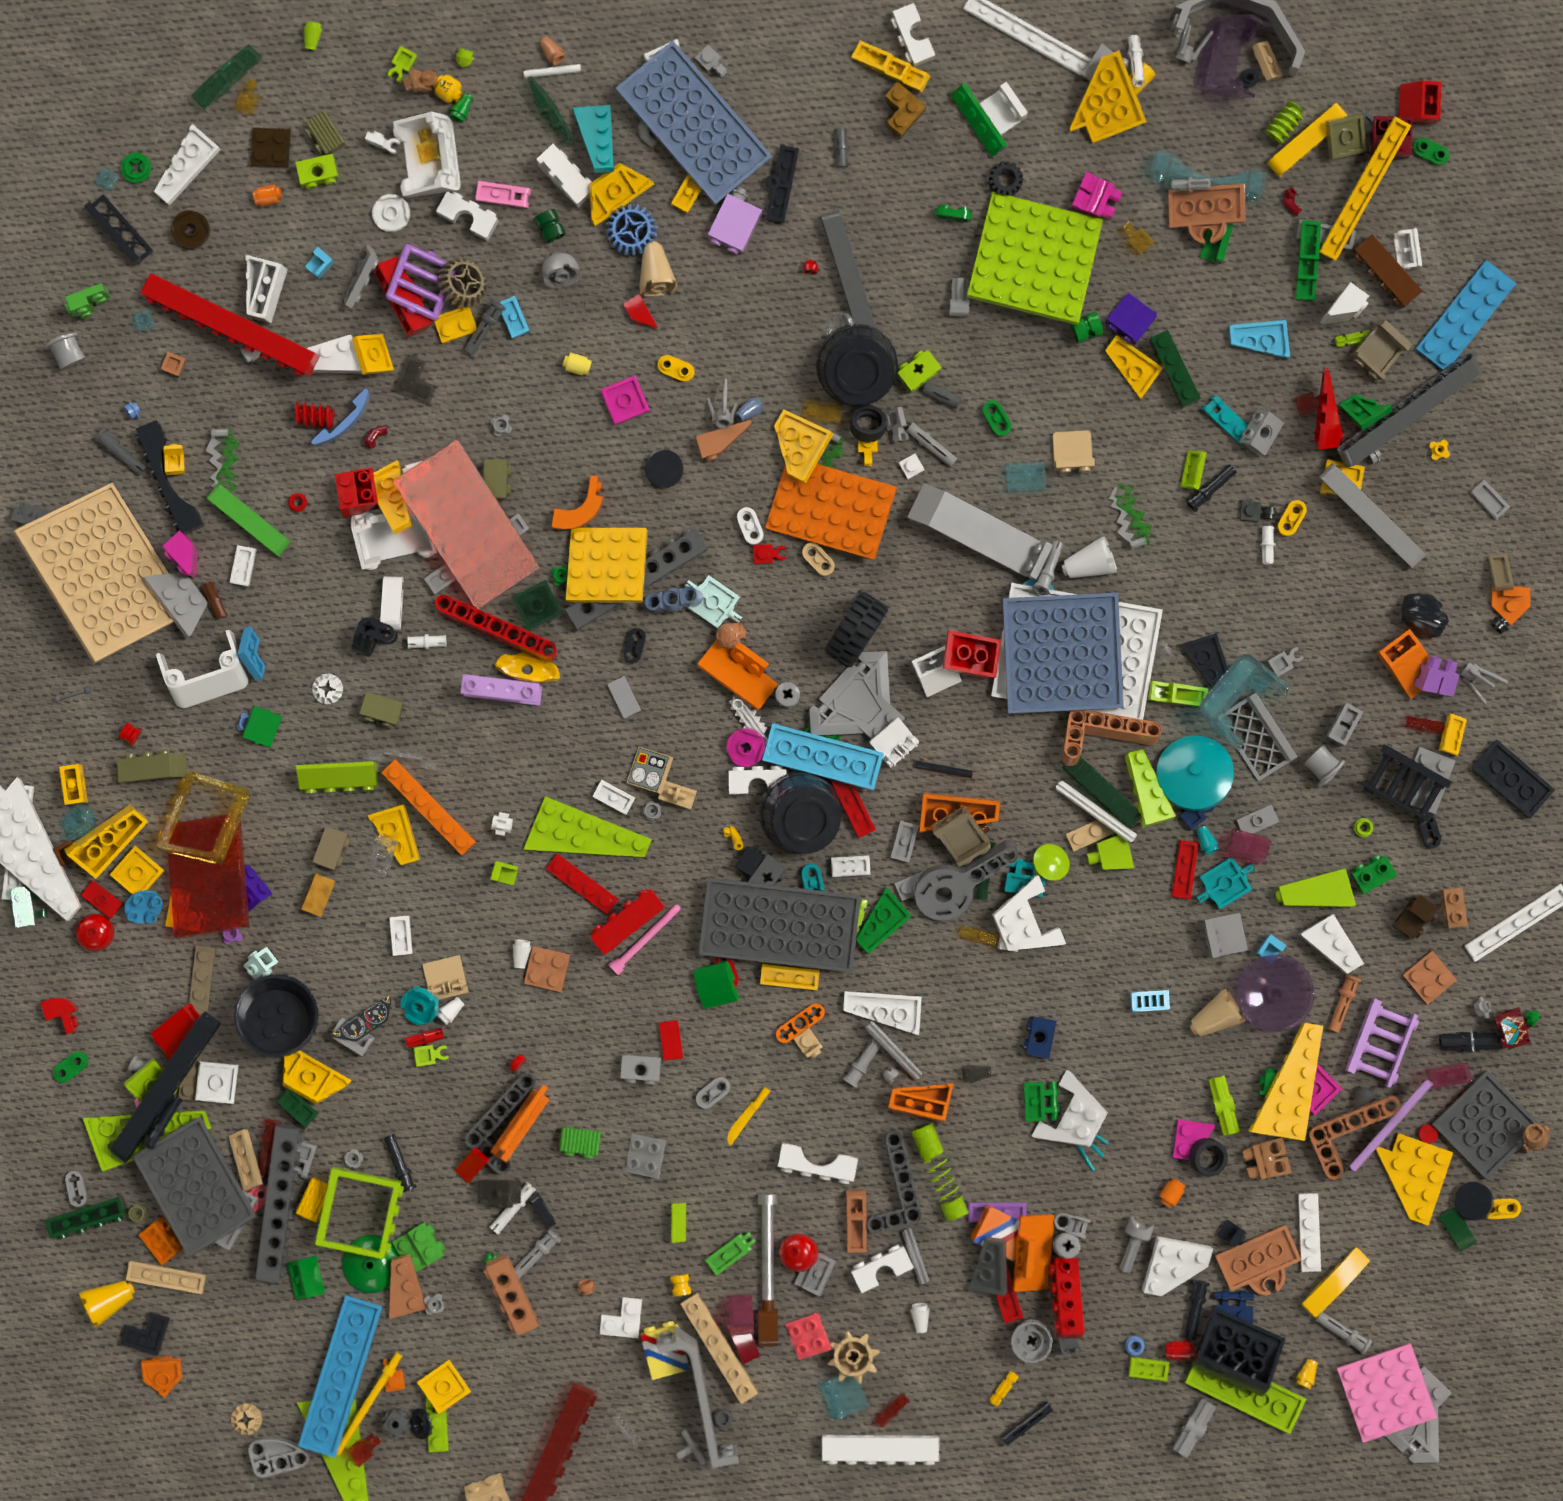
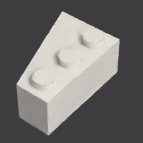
M552 144L536 159L538 166L579 207L590 197L589 184L592 182L587 177L584 178L580 174V169L574 163L571 164L564 152Z
M1334 914L1328 915L1298 934L1344 974H1348L1364 964Z

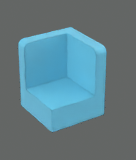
M317 247L313 252L315 256L305 267L320 279L334 261Z
M1268 934L1256 954L1267 962L1273 963L1278 954L1284 950L1286 944Z

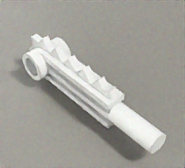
M733 695V699L729 702L732 705L731 709L736 710L735 716H740L739 722L745 723L744 728H752L758 731L764 737L765 745H767L768 738L764 734L767 727L764 726L765 723L759 722L761 716H755L757 710H751V705L737 695Z

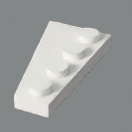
M845 991L843 1011L919 1035L922 997Z

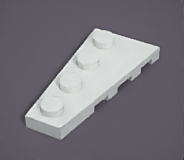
M193 124L189 128L190 131L187 137L180 144L181 147L177 155H174L171 160L172 163L169 169L165 171L154 190L169 206L221 150Z

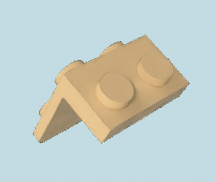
M1090 431L1055 432L1053 434L1055 471L1070 473L1071 470L1079 469V472H1088L1094 468L1095 461L1092 458Z
M501 1473L491 1475L488 1478L464 1487L467 1501H510L505 1491Z

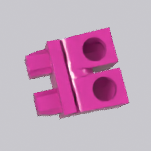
M1086 171L1080 189L1072 204V209L1099 219L1101 217L1112 219L1115 208L1106 204L1108 200L1118 203L1122 192L1114 188L1113 183L1097 178Z

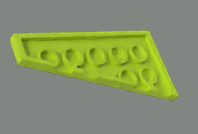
M545 796L523 850L645 857L652 839Z
M206 1111L175 1113L165 1129L166 1133L159 1140L198 1117H202L208 1130H211L212 1127ZM132 1115L83 1118L102 1172L134 1161L132 1156L147 1148L143 1145V1142L151 1129L131 1158L124 1163L110 1153L109 1150Z
M356 1396L344 1433L358 1413ZM312 1400L297 1402L305 1421ZM358 1426L340 1456L337 1455L334 1458L322 1454L344 1501H369L360 1427Z

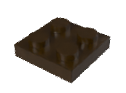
M252 127L250 165L289 168L291 129Z

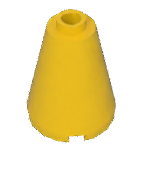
M121 1281L85 1290L78 1294L96 1328L132 1300V1294L135 1291L131 1282L127 1284L126 1281Z

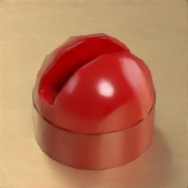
M812 259L806 260L802 272L809 274L808 270H813L811 274L816 275L818 273L817 262L815 260L812 261Z

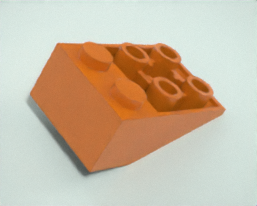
M1408 629L1378 651L1376 655L1409 699H1412L1422 691L1414 685L1416 678L1420 677L1422 671L1421 663L1426 664L1429 656L1413 632Z

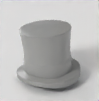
M77 332L54 338L44 347L45 350L50 349L54 354L60 370L71 367L86 358L75 339V336L78 335Z
M1323 745L1308 758L1304 766L1319 779L1320 782L1317 785L1321 787L1332 780L1345 763V760L1338 761Z

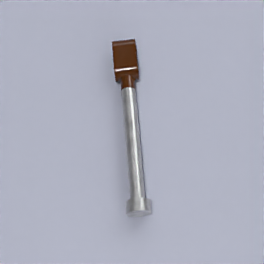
M758 1194V1205H762V1309H758L759 1346H778V1309H774L773 1205H777V1194Z

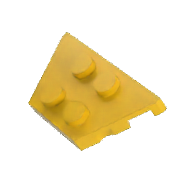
M621 163L615 165L614 172H606L589 184L592 224L597 226L612 215L614 210H619L621 206H625L654 185V182Z
M300 1050L284 1057L282 1085L314 1104H318L342 1090L351 1082V1079Z

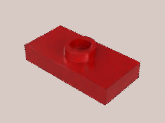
M94 880L91 881L81 894L83 898L111 919L124 904Z

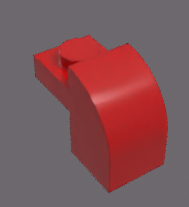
M52 998L40 1002L46 1021L61 1017L66 1034L77 1032L76 1027H79L76 1016H72V1013L79 1010L74 1002L67 998Z

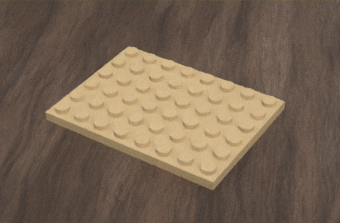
M113 483L14 530V536L93 664L174 623L143 581L146 576L169 573Z

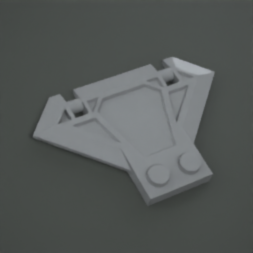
M887 651L862 652L858 658L861 662L857 666L853 665L852 668H847L820 697L819 700L823 704L819 708L813 705L809 710L811 734L840 735L864 733L872 740L897 717L901 721L905 719L903 715L890 705ZM868 667L870 671L865 675L862 671ZM829 709L832 713L827 717L824 713Z
M1422 1366L1420 1371L1437 1418L1385 1436L1402 1453L1406 1449L1409 1450L1412 1454L1408 1459L1413 1463L1439 1462L1438 1407L1452 1392L1425 1366ZM1415 1440L1420 1443L1418 1448L1412 1444Z

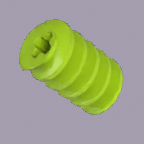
M1288 101L1286 106L1281 109V112H1278L1276 115L1277 118H1273L1272 124H1269L1264 132L1275 142L1284 144L1282 137L1289 138L1287 131L1294 132L1291 126L1298 127L1299 124L1296 120H1304L1301 116L1304 113L1297 104Z

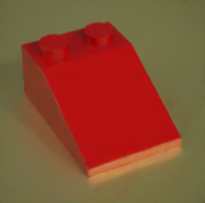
M948 630L943 669L977 678H996L1001 640Z

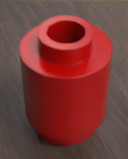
M1171 1341L1166 1343V1359H1171V1361L1190 1360V1356H1194V1346L1190 1345V1341Z

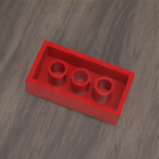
M645 888L637 894L638 899L636 901H628L621 907L623 909L622 912L619 914L613 913L606 919L608 921L607 924L604 926L599 924L591 931L593 935L590 938L604 955L612 951L666 908L652 889L647 890Z

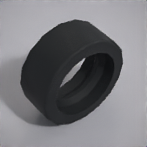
M862 405L856 408L851 415L849 426L852 435L856 439L867 443L881 439L885 433L886 415L881 409L872 405ZM863 417L873 418L879 423V427L875 430H865L857 424V420Z
M1212 1138L1200 1139L1190 1149V1165L1195 1171L1205 1176L1218 1175L1227 1164V1149L1222 1143ZM1213 1146L1217 1150V1160L1211 1167L1204 1168L1200 1165V1154L1206 1147Z

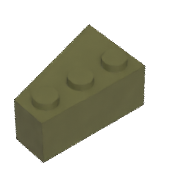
M170 750L158 751L159 755H153V752L141 753V757H136V754L124 755V759H117L119 782L129 783L174 777L185 778L187 777L186 754H170Z

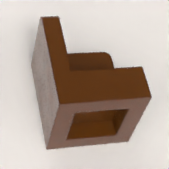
M68 840L53 849L61 866L66 867L75 862L64 850L74 843L73 840Z

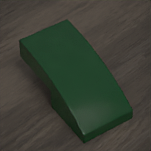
M1455 1207L1439 1216L1440 1221L1460 1252L1477 1243L1466 1222Z

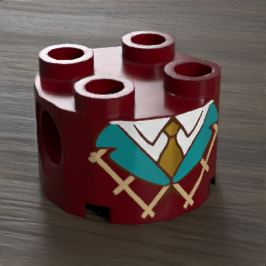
M1520 1007L1513 1008L1507 1012L1497 1013V1017H1494L1497 1029L1502 1030L1503 1033L1500 1036V1040L1504 1049L1508 1048V1050L1519 1046L1531 1044L1523 1015L1521 1016Z

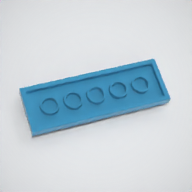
M1486 260L1415 350L1443 371L1455 362L1516 283Z

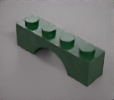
M1166 330L1151 337L1149 343L1156 358L1167 373L1180 408L1184 409L1198 402L1201 397L1169 331Z

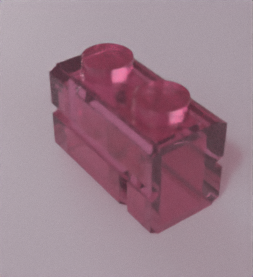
M1466 1062L1426 1069L1428 1080L1433 1083L1432 1089L1472 1082L1469 1065Z

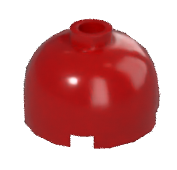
M89 914L78 922L75 936L82 948L88 951L99 952L105 950L114 939L115 929L113 923L104 915Z
M792 1234L785 1238L780 1245V1260L790 1271L799 1273L808 1271L818 1260V1246L808 1235Z

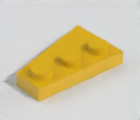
M1117 335L1105 350L1140 399L1163 369L1162 366Z

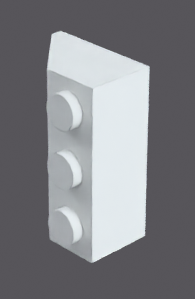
M1350 282L1320 323L1325 325L1349 321L1352 317L1356 319L1368 305L1366 300L1369 295Z

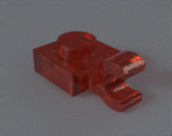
M1313 391L1294 397L1299 416L1318 410L1319 395L1314 397Z
M371 1433L366 1437L365 1441L360 1439L346 1452L355 1466L360 1467L373 1456L371 1450L378 1446L381 1441L378 1436L374 1437Z

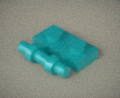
M1017 859L1008 867L1015 868V873L1007 872L1004 891L1018 893L1021 887L1031 881V878L1036 875L1034 863ZM1021 870H1032V876L1022 875ZM1040 877V880H1041L1042 885H1043V887H1044V885H1045V878ZM1043 892L1036 896L1043 897Z

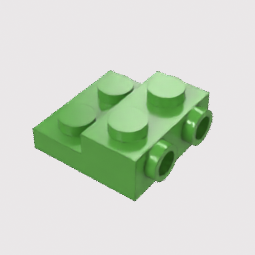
M101 283L66 296L67 303H65V307L72 318L81 317V319L90 317L92 315L91 312L95 311L94 303L100 305L107 302L110 294Z
M426 1222L392 1242L400 1256L411 1254L416 1272L445 1255L443 1251L446 1250L442 1241H437L434 1237L436 1232L431 1224L427 1225Z

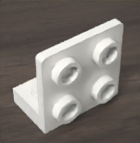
M1007 82L1000 86L999 91L980 103L1001 135L1027 118L1028 112Z

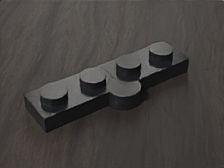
M785 145L780 146L775 174L769 175L766 179L767 188L772 190L766 220L785 224L799 148Z

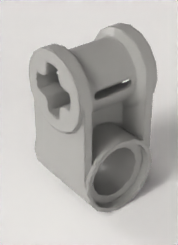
M1058 1212L1054 1215V1226L1057 1229L1086 1239V1229L1091 1220L1064 1212ZM1060 1216L1066 1217L1067 1221L1064 1226L1057 1224Z

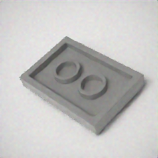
M1422 747L1418 748L1414 761L1449 779L1455 764V760ZM1412 768L1399 798L1401 802H1403L1417 778V771ZM1427 778V780L1423 781L1410 804L1411 806L1419 809L1422 808L1434 787L1432 779ZM1445 788L1439 792L1429 813L1436 814Z

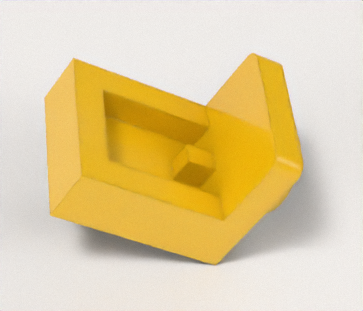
M177 444L163 446L165 474H185L183 446Z

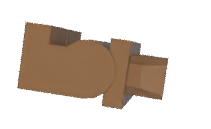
M1282 1137L1252 1144V1147L1242 1150L1244 1160L1255 1159L1257 1165L1247 1168L1250 1179L1260 1178L1262 1180L1291 1174L1288 1157L1285 1155L1276 1158V1156L1287 1154Z

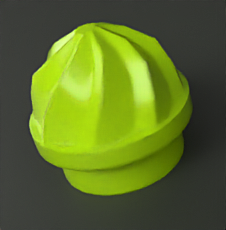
M459 48L458 53L455 55L456 62L461 67L470 66L474 60V52Z

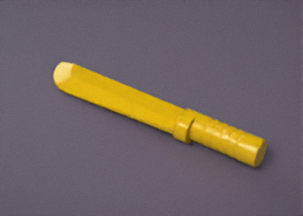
M764 1087L755 1101L750 1103L731 1127L727 1137L730 1146L770 1093L768 1088Z

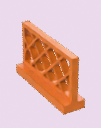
M543 1085L539 1091L532 1090L490 1151L491 1154L507 1163L550 1100L544 1096L548 1087Z

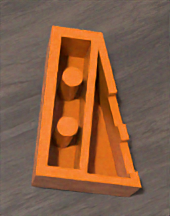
M953 1083L892 1089L887 1111L944 1123Z

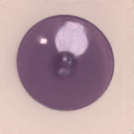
M1267 955L1254 960L1243 970L1237 983L1236 998L1241 1013L1252 1025L1265 1031L1282 1032L1296 1027L1307 1017L1314 1001V986L1307 970L1296 960L1283 955Z

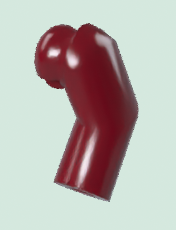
M1288 188L1283 193V205L1297 217L1302 209L1295 204L1296 190Z
M386 425L372 428L368 431L364 438V444H366L368 449L375 448L377 437L388 434Z

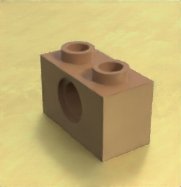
M1463 888L1439 890L1445 928L1468 926Z

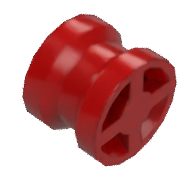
M128 722L121 730L118 738L126 740L130 746H133L141 735L142 730L139 728L135 729Z

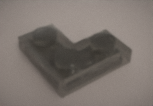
M408 354L394 390L430 405L437 387L420 380L426 361Z

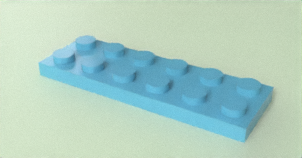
M772 723L762 761L874 791L884 753Z

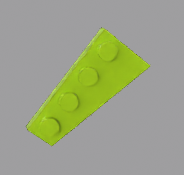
M1141 749L1128 753L1125 756L1130 779L1133 780L1134 787L1132 789L1134 795L1137 796L1138 813H1141L1142 828L1175 818L1176 815L1159 786L1157 776L1144 750Z

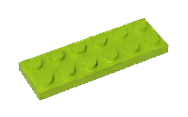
M1194 1366L1191 1367L1185 1380L1186 1384L1288 1434L1291 1433L1307 1400L1273 1382L1270 1389L1261 1397Z

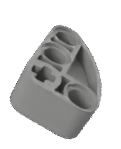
M259 1438L254 1440L249 1446L253 1471L258 1477H267L302 1468L311 1458L310 1452L307 1449L298 1447L297 1443L283 1438ZM255 1444L263 1446L262 1453H257L254 1450ZM303 1453L306 1457L305 1462H299L296 1455ZM278 1458H284L287 1466L280 1467L277 1462ZM262 1463L268 1467L265 1472H263V1469H259Z

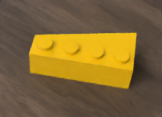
M130 804L64 850L72 860L96 879L148 821L142 813Z

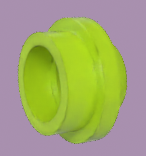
M1361 818L1355 822L1354 831L1360 837H1368L1373 832V824L1369 819ZM1362 824L1367 826L1366 831H1361L1360 826Z

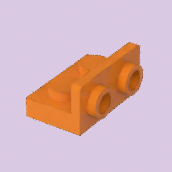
M164 1217L152 1223L139 1234L161 1265L183 1250L170 1223Z

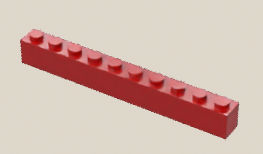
M152 273L149 274L140 292L146 297L145 301L153 305L157 302L162 305V309L170 313L174 310L178 312V317L186 321L190 318L200 328L204 329L207 326L211 328V333L219 337L223 334L227 336V341L235 345L240 342L244 344V349L252 353L256 350L260 352V357L268 361L271 358L277 360V365L285 369L289 366L293 368V373L301 377L304 374L311 376L320 358L315 352Z

